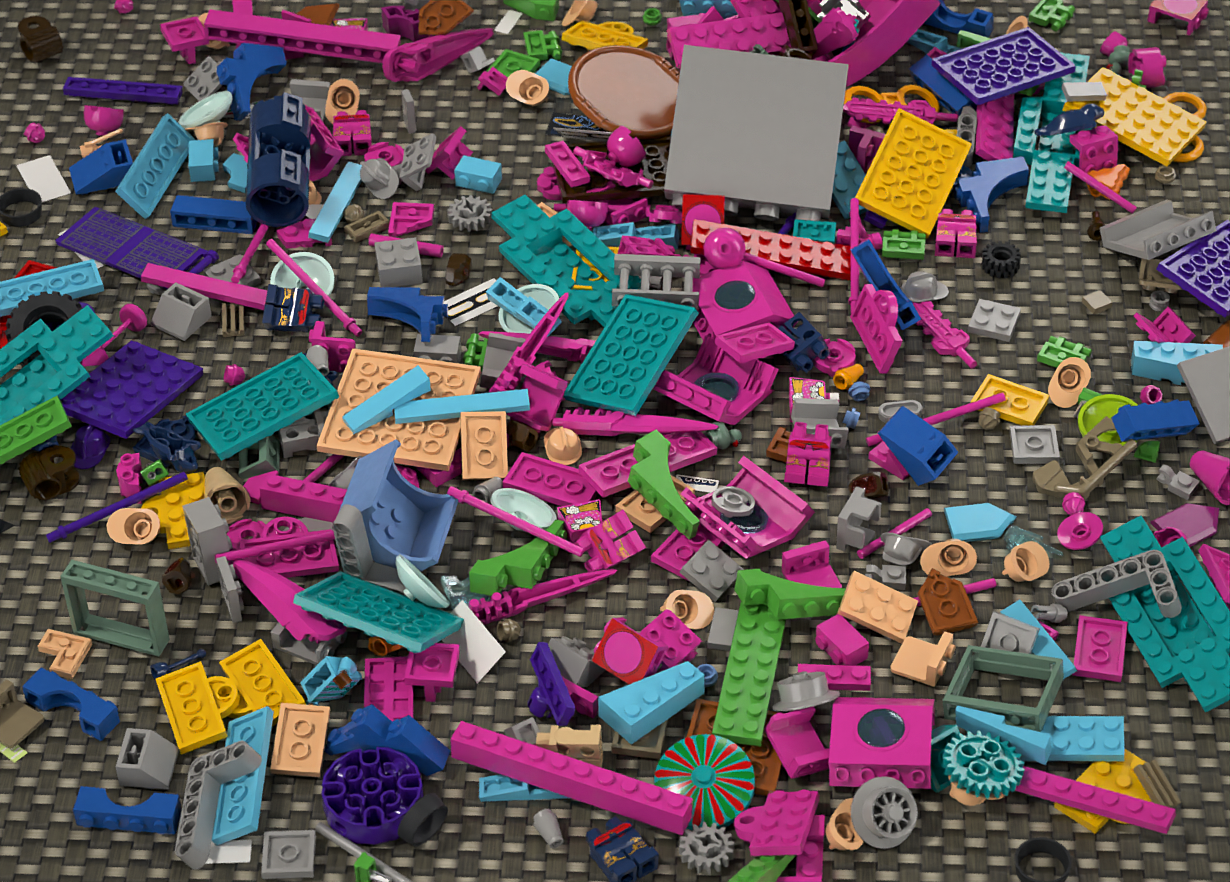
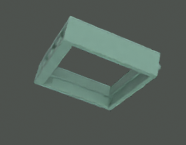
M71 559L60 577L73 634L160 657L170 638L159 582ZM84 589L144 604L150 630L89 614Z
M968 645L943 698L944 719L956 721L955 710L957 706L1005 716L1006 725L1041 732L1064 679L1063 659ZM975 669L1048 680L1037 708L962 697Z

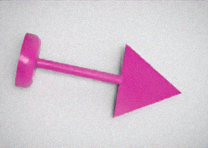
M134 304L124 305L119 313L123 324L113 332L114 336L83 359L80 364L82 366H98L105 362L109 357L104 348L126 328L135 332L143 330L147 325L145 313Z

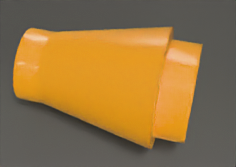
M855 364L837 370L833 377V382L838 389L848 390L864 374V369L860 364Z

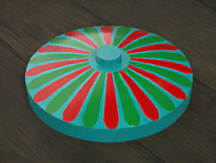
M700 734L678 741L664 753L656 767L654 785L693 798L692 818L687 829L693 830L694 824L701 828L703 822H706L707 827H711L713 823H716V829H720L734 823L735 818L748 809L755 791V776L748 756L738 745L720 736Z

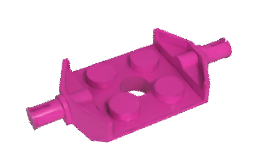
M578 146L574 149L573 153L583 158L582 167L586 166L590 172H598L606 179L617 181L620 186L643 185L649 189L653 186L654 181L645 178L642 169H640L639 173H634L632 170L624 167L620 169L615 166L616 163L605 160L607 153L586 151Z

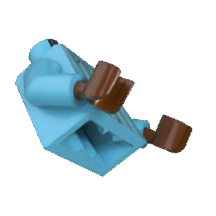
M326 656L300 682L308 698L306 705L318 706L320 701L342 698L354 685H359L362 682V675L357 671L356 664L349 657Z

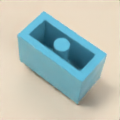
M213 139L189 141L188 167L191 182L215 180V172H219V163L216 160L219 159V149L214 147Z
M463 155L454 170L456 186L494 194L502 180L501 163Z

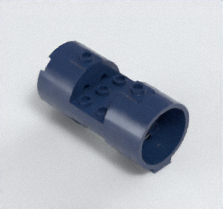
M283 92L282 96H274V99L267 101L262 99L254 105L250 112L246 209L256 221L274 227L289 226L297 223L307 214L309 208L311 115H309L306 106L303 104V98Z

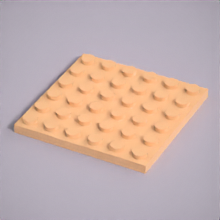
M352 348L337 389L339 398L332 402L316 445L317 452L364 457L397 439L401 445L396 450L394 463L449 471L461 435L460 418L396 424L395 412L392 409L393 416L353 434L343 421L342 416L417 365L430 378L431 391L413 400L474 394L481 374V367Z

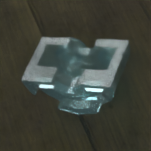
M441 576V585L453 610L462 600L467 606L468 602L472 599L479 601L481 598H485L486 602L490 601V595L470 592V576L464 581H459L457 576Z

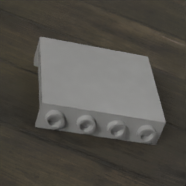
M1164 200L1100 227L1103 247L1147 260L1216 231L1213 211L1195 218L1176 214L1173 211L1171 200Z

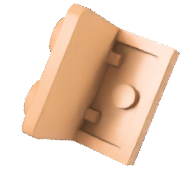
M944 631L938 645L914 637H906L891 664V672L935 687L940 675L943 676L945 673L948 659H951L954 655L956 646L952 644L953 634Z

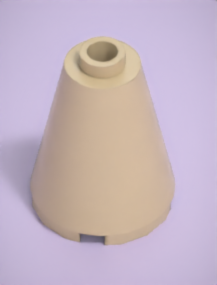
M214 467L207 471L205 475L204 498L209 497L213 505H218L221 519L225 518L227 523L240 520L243 517L242 514L246 509L248 511L250 507L248 491L221 467Z

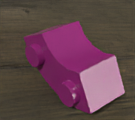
M405 6L381 8L382 24L387 34L401 35L411 39L413 42L432 37V35H419L418 9L414 11L407 10Z

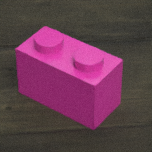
M837 614L817 625L816 644L821 650L824 649L830 655L835 664L856 666L868 659L869 642L843 616Z

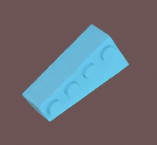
M1134 341L1131 357L1132 375L1161 381L1162 378L1169 379L1172 384L1181 385L1182 382H1185L1177 367L1179 362L1223 349V345Z
M686 661L598 697L599 717L632 745L704 694L705 675L689 661Z

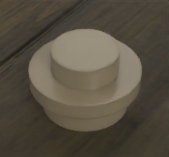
M1163 165L1155 172V178L1160 183L1168 184L1175 180L1176 174L1171 166Z

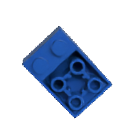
M126 139L106 143L69 167L76 195L106 190L120 185L133 164Z
M901 406L878 432L879 436L918 486L935 480L958 453L945 434L904 406Z

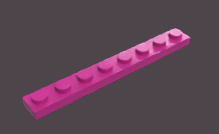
M1023 766L1025 770L1020 785L1016 786L1015 789L1018 792L1164 834L1168 833L1176 817V809L1026 766Z

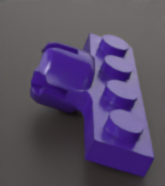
M538 642L530 662L539 683L538 687L534 688L527 702L529 711L539 718L543 717L547 710V718L554 716L558 726H567L570 718L575 713V704L570 697L568 688L564 683L546 642Z

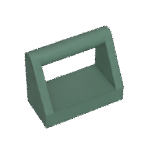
M273 434L239 451L240 478H250L271 471H278L280 473V441ZM259 449V461L248 466V450Z

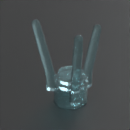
M1016 525L1011 526L1005 533L1004 541L1008 543L1006 548L1010 551L1015 546L1033 541L1040 544L1045 550L1063 556V552L1038 541L1043 540V536L1023 530Z

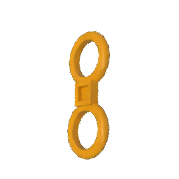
M907 85L900 88L897 92L881 94L865 86H854L845 91L844 104L851 101V97L855 95H864L871 98L875 103L885 100L887 104H894V101H898L901 105H907L904 96L916 94L927 100L930 106L935 108L936 112L940 111L939 102L934 94L917 85ZM862 118L861 122L872 124L880 122L881 120L877 119L876 122H869L867 118Z
M1175 92L1164 97V100L1170 103L1176 101L1189 102L1198 109L1193 115L1198 116L1200 119L1205 117L1207 112L1206 104L1194 94ZM1198 135L1191 141L1195 149L1188 153H1180L1173 160L1174 162H1190L1202 155L1204 144Z

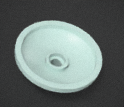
M222 91L204 98L181 116L179 124L186 129L220 122V119L224 117L232 104V94L229 91Z
M298 252L290 254L289 256L330 296L335 283L334 273L330 264L324 258L314 253ZM282 260L274 267L270 279L271 284L291 289H301V287L306 286Z
M530 284L517 289L527 298L529 296L548 310L560 299L555 290L543 284ZM500 308L499 322L505 332L530 334L533 331L532 327Z
M501 488L494 491L491 497V504L543 530H547L557 520L555 512L547 503L527 492L512 488ZM505 522L506 524H508L509 526H511L512 528H514V529H516V530L524 531V530H522V529H519V528H517V527H515V526H513V525H511V524Z
M401 554L396 557L398 576L406 587L403 592L412 601L417 598L420 602L437 608H447L450 605L449 601L436 586Z

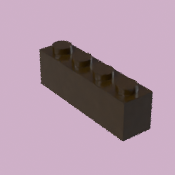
M778 0L791 48L800 49L813 56L818 50L807 0ZM791 54V57H792V58H800V59H803V58L800 57V56Z

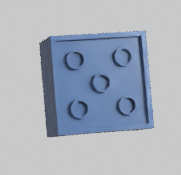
M396 439L358 460L341 507L348 504L356 507L361 512L372 558L376 563L397 569L396 557L401 554L418 570L423 571L438 563L458 499L448 494H434L424 491L407 481L394 463L396 450L401 445Z

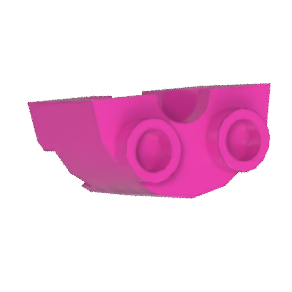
M127 453L120 458L116 473L122 497L125 496L127 498L142 491L141 486H139L140 483H143V476L140 472L142 464L139 453Z

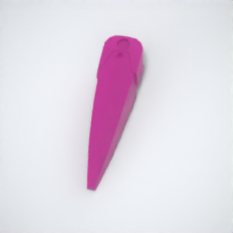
M840 7L829 11L823 17L821 23L814 29L818 50L812 56V59L855 41V37L858 36L854 26L856 24L854 20L856 16H852L850 13L846 15Z
M484 28L450 32L446 35H436L413 43H405L391 49L383 58L384 76L394 82L419 81L488 40L493 35V29Z
M242 559L228 562L229 565L233 564L235 574L298 641L305 639L309 634V641L320 643L321 640L328 641L344 634L347 627L342 622L325 619L322 617V614L305 611L301 606L294 604L295 594L305 589L289 579Z

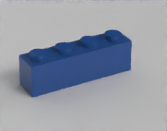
M927 54L909 68L913 80L919 86L934 94L938 102L951 114H957L959 118L963 107L967 106L977 111V104L931 66L932 58Z
M177 195L170 210L173 227L253 234L258 222L248 213L245 201Z
M1178 399L1169 403L1159 401L1149 405L1147 403H1141L1137 406L1124 405L1111 418L1122 442L1129 441L1130 439L1143 440L1186 435L1200 424L1190 401H1179Z

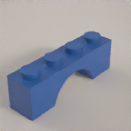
M938 0L940 5L924 22V24L956 34L963 30L989 38L993 31V13L975 8L970 14H959L945 6L942 0Z
M41 667L22 686L26 702L44 712L58 706H70L79 710L82 732L100 741L120 722L117 706L113 702L103 700L94 692L78 687L73 681H67L53 671L49 672Z
M80 786L73 812L77 826L86 828L98 827L110 830L121 829L134 832L175 834L182 808L179 795L154 793L145 802L127 807L113 803L107 797L105 788Z

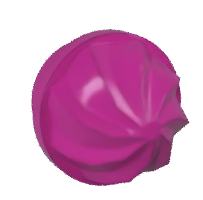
M116 0L114 9L118 10L121 14L129 13L133 9V1Z
M33 122L28 125L24 135L28 141L39 143L44 140L45 130L40 124Z
M236 364L232 366L227 365L224 372V382L229 383L231 386L239 385L245 379L243 368Z
M1148 385L1142 389L1140 399L1142 403H1147V405L1154 404L1162 400V392L1158 387Z
M1076 492L1065 495L1062 503L1063 510L1070 515L1083 512L1085 507L1084 498Z

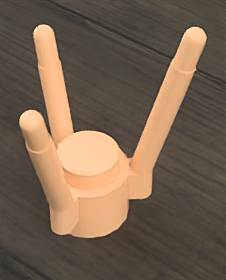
M119 129L93 141L85 142L84 145L80 146L82 159L101 147L95 144L122 133L123 130Z

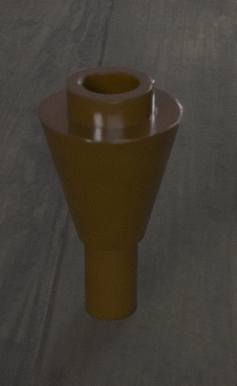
M1098 211L1092 212V220L1087 234L1090 239L1100 241L1102 240L1100 227L1105 226V224L1101 220Z

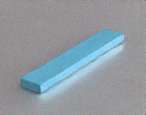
M347 162L313 223L308 238L326 243L329 242L343 217L345 209H347L362 182L360 178L362 165Z
M528 389L412 400L394 408L395 423L460 418L461 412L506 411V413L529 411L530 403Z

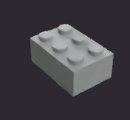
M207 497L182 507L193 559L206 583L211 585L220 582L214 555L229 552L233 547L229 536L226 535V532L229 531L226 519H221L218 505H213L210 498Z

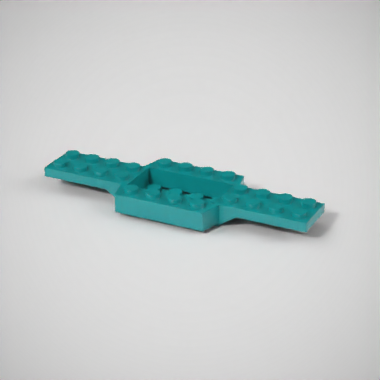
M1060 52L1076 65L1075 72L1045 82L1043 97L1022 98L1013 158L1024 157L1026 163L1032 165L1025 208L1067 213L1072 173L1064 169V166L1069 161L1079 168L1080 151L1076 148V152L1073 154L1074 146L1070 143V135L1076 134V131L1052 136H1040L1038 150H1035L1037 136L1034 131L1039 128L1040 116L1043 118V128L1054 117L1064 112L1063 107L1067 99L1062 90L1063 83L1086 82L1090 56Z

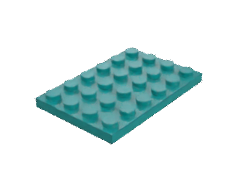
M625 294L566 388L563 395L565 400L636 416L699 314L697 309Z
M300 352L186 413V416L192 426L222 461L232 457L244 448L252 446L257 441L271 436L283 427L291 425L296 420L310 415L322 406L330 404L339 398V395L329 381Z
M341 571L295 594L293 601L294 604L301 606L305 611L317 612L322 614V617L325 619L340 621L346 627L358 628L363 630L366 635L381 637L387 643L399 644L413 653H421L458 631L464 621L461 617L416 600L412 601L406 596Z

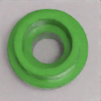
M650 8L645 11L643 21L648 25L654 26L662 21V15L658 9Z

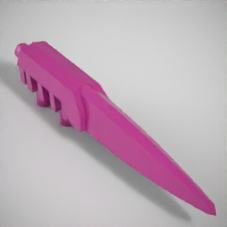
M565 293L548 310L522 346L516 348L509 363L493 384L489 393L511 391L516 388L524 374L519 372L522 364L531 365L536 359L534 355L559 317L568 299V293Z
M482 331L478 334L487 339L489 333H499L505 336L527 339L530 335L527 333ZM548 336L537 353L567 358L569 361L574 362L581 360L582 364L596 341L583 338L574 340Z
M578 407L574 410L573 414H571V410H566L563 418H553V426L570 429L579 435L616 436L624 433L649 434L654 430L660 433H680L715 430L719 427L715 424L683 418L641 414L634 416L620 411L612 413V411L606 412L602 408L596 410L594 415H590V410H585L584 412L582 407Z
M607 569L572 575L536 584L532 589L513 588L509 592H502V595L495 592L492 594L490 601L486 602L485 598H481L479 601L472 599L468 602V607L480 622L485 625L515 616L529 607L589 586L614 575L617 570Z

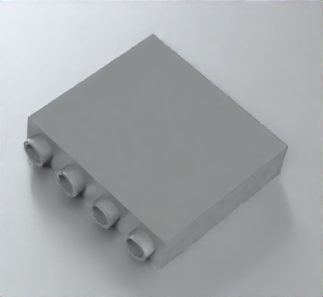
M684 45L664 187L665 199H672V207L682 210L683 194L725 195L724 215L735 216L738 213V208L755 210V218L767 221L778 220L779 213H796L795 220L820 221L821 218L829 219L849 64Z

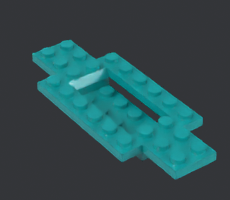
M525 194L493 211L492 219L512 237V239L499 245V252L532 284H543L551 287L558 294L559 298L568 293V299L561 312L574 325L588 317L591 321L596 319L605 328L617 306H612V288L619 289L620 275H614L615 254L567 208L549 217ZM563 236L610 281L605 282L602 278L597 281H589V278L596 279L599 275L595 271H591V268L563 242ZM578 266L575 282L572 279L573 268ZM629 275L628 289L640 288L641 278ZM574 285L592 286L593 291L575 290L572 287Z
M88 305L54 331H51L42 319H39L0 349V378L38 350L40 352L38 357L0 385V425L55 396H58L61 400L91 377L79 362L114 335Z
M1142 515L1102 535L1100 539L1114 563L1150 550H1159L1164 555L1182 605L1179 615L1172 618L1162 615L1151 584L1108 598L1121 621L1128 622L1127 631L1161 688L1183 678L1205 713L1229 701L1230 656L1228 654L1230 653V611L1185 539L1181 537L1161 547Z

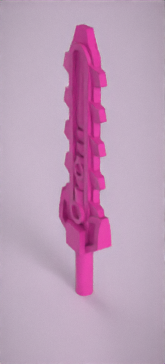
M852 97V100L846 102L843 106V112L853 117L855 121H862V118H867L869 122H876L877 119H880L884 124L890 123L898 108L931 124L935 120L957 122L958 119L957 114L936 112L935 108H932L925 100H911L907 106L901 105L898 101H894V104H887L885 100H880V103H874L872 99L867 98L866 102H862L858 98Z
M931 301L912 302L921 318L915 324L917 326L922 325L925 328L923 329L924 334H931L934 337L931 341L934 349L940 355L959 356L971 369L975 368L977 362L965 350L970 342V336L963 330L951 329V322L948 319L941 318L943 314L940 310H933L934 305Z

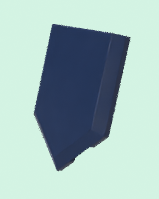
M182 416L183 419L173 421L169 419L160 420L155 425L169 429L184 439H196L194 427L187 416ZM146 436L133 447V450L139 453L140 456L153 462L159 460ZM162 461L165 467H168L170 465L169 463Z

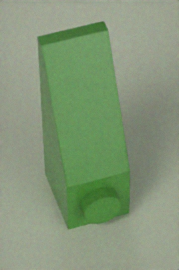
M503 0L504 4L539 20L554 21L559 10V0Z

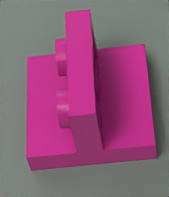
M198 16L160 24L161 32L172 52L180 50L182 58L185 57L188 64L196 63L195 47L210 44V40L205 39L204 27Z
M460 126L437 147L433 153L431 165L425 169L428 174L438 167L452 180L455 178L454 170L463 155L470 157L473 153L460 141L466 133L464 128Z
M851 126L849 130V148L864 173L867 174L886 134Z
M436 643L421 653L409 651L404 676L405 685L424 686L425 701L435 702L437 692L441 693L442 687L453 688L460 653L459 644Z

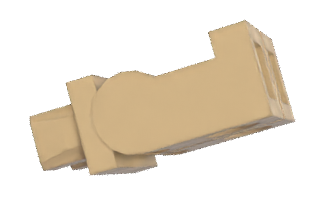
M551 725L550 733L537 732L536 746L602 768L603 744L601 725H591L590 730H573L570 727L559 728V726Z

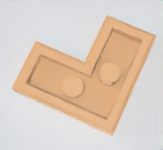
M47 629L38 645L39 652L56 655L49 668L50 672L53 671L61 677L73 679L92 646V640Z

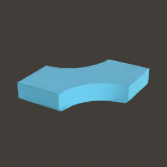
M233 153L222 164L223 170L227 171L231 176L228 181V187L246 193L248 163L244 160V156Z

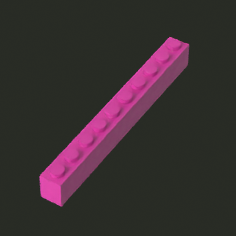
M209 9L204 22L205 39L283 47V50L383 63V58L389 50L401 46V35Z
M463 721L460 722L451 737V754L454 759L683 836L692 818L693 798Z

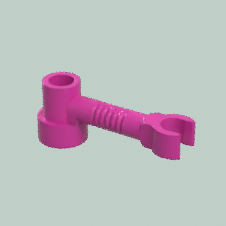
M859 216V244L869 239L875 250L882 249L883 243L880 233L867 234Z

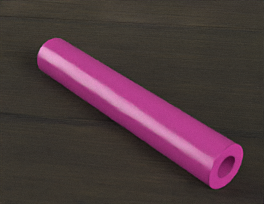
M371 233L368 244L375 247L374 243L400 240L401 238ZM417 241L419 254L439 258L443 256V245Z

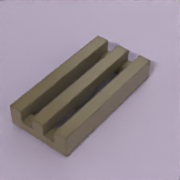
M377 211L345 226L344 230L357 243L368 238L371 233L376 234L389 228L390 221L380 211Z
M230 302V306H227L226 303H222L223 337L245 335L244 305H235V303ZM235 311H239L240 331H236ZM227 312H231V331L227 332Z
M1152 760L1150 763L1146 762L1143 765L1139 764L1133 769L1153 803L1170 808L1177 807L1181 803L1156 760Z

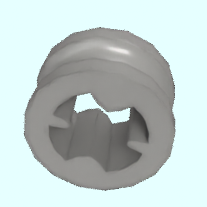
M1155 291L1151 294L1149 305L1153 310L1164 311L1169 306L1170 296L1168 293Z

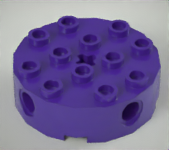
M376 747L377 750L362 751L357 749L349 751L335 760L324 774L321 795L328 825L334 831L356 844L377 845L399 839L397 831L401 820L407 811L424 796L417 765L405 754L388 747Z

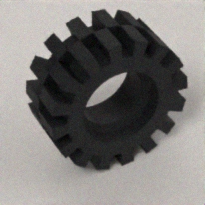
M995 241L991 242V245L987 244L986 248L983 249L982 269H985L986 274L990 273L991 277H994V275H997V278H1001V276L1008 278V275L1014 276V273L1017 274L1020 268V249L1018 247L1015 248L1014 244L1009 245L1007 241L1005 244H1002V241H998V244Z

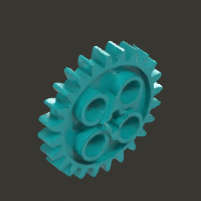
M968 731L966 737L959 733L957 739L952 737L951 742L946 744L942 757V767L946 768L944 774L951 775L950 782H958V789L962 787L967 788L966 794L975 791L976 797H979L981 793H984L987 799H989L990 794L999 798L1000 793L1008 796L1009 790L1014 792L1016 786L1020 785L1025 769H1023L1024 762L1020 761L1022 755L1015 754L1016 747H1008V740L1000 742L999 735L991 738L990 732L986 736H982L981 732L977 731V734L974 736Z

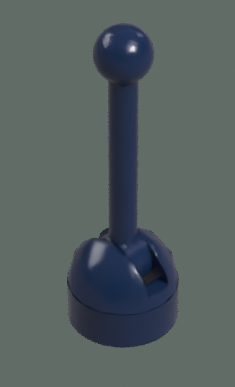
M199 649L196 654L171 665L165 662L155 663L150 666L151 674L156 681V678L171 673V669L196 658H204L206 651Z

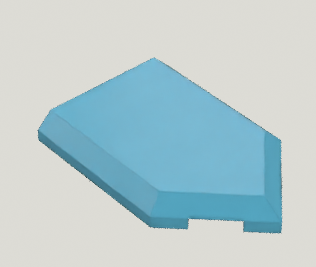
M551 58L535 73L547 80L549 89L563 95L570 94L568 76L572 66Z
M991 503L944 508L952 538L964 542L1000 538L1009 524L1011 525L1017 518V516Z

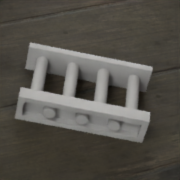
M615 254L614 275H620L619 289L612 288V306L618 307L625 294L694 307L698 310L699 292H693V278H700L701 257ZM629 275L642 276L641 290L628 289ZM650 276L663 277L662 291L649 290ZM672 277L685 278L684 291H671Z

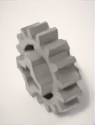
M472 195L469 198L461 196L460 201L455 199L454 204L450 203L449 209H447L449 223H453L454 228L459 226L460 231L464 228H467L468 232L471 229L478 231L479 226L485 228L486 223H490L492 218L491 204H487L486 199L481 201L480 196L476 197V199Z
M703 822L701 828L694 824L693 831L686 829L685 837H680L679 855H681L682 863L688 862V869L697 867V873H700L702 869H706L707 874H711V869L714 868L717 872H720L721 865L728 867L729 860H733L734 841H732L731 833L725 834L724 827L719 830L716 829V823H713L711 827H707L706 822Z

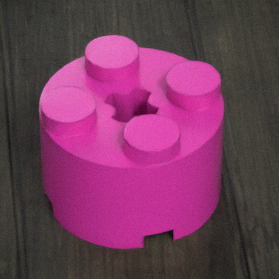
M1157 47L1132 49L1133 52L1129 54L1128 59L1129 73L1134 75L1135 69L1142 70L1141 85H1146V88L1165 85L1163 67H1166V57L1161 55L1160 49Z

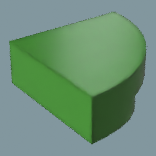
M1146 441L1141 443L1137 447L1134 457L1156 463L1160 442Z

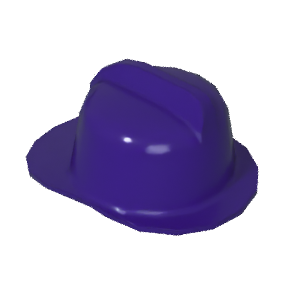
M84 425L76 431L75 439L71 446L76 456L75 468H92L102 460L111 442L110 437L104 433L103 429L93 425Z

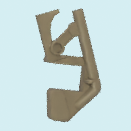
M1106 416L1076 443V452L1089 473V478L1085 479L1084 476H1080V482L1070 485L1059 463L1053 460L1035 470L1032 474V481L1036 484L1039 493L1064 498L1065 495L1076 492L1086 500L1096 486L1100 487L1103 484L1104 477L1123 461L1125 456H1128L1137 448V443L1133 439H1130L1123 446L1119 443L1111 444L1099 441L1098 436L1102 433L1117 431L1113 421ZM1089 450L1110 453L1112 456L1098 469L1093 460V454Z

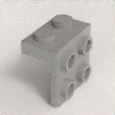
M208 56L184 82V86L198 101L215 94L222 86L217 75V66L222 61L216 62Z
M433 133L407 145L404 149L399 179L415 191L422 189L425 169L432 163L436 136Z

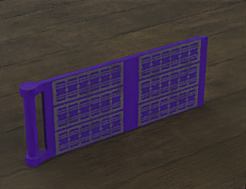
M98 207L90 210L55 240L59 246L138 278H141L147 263L186 272L200 258L204 257L189 271V273L200 274L208 265L215 263L219 259L217 252L214 250H204Z

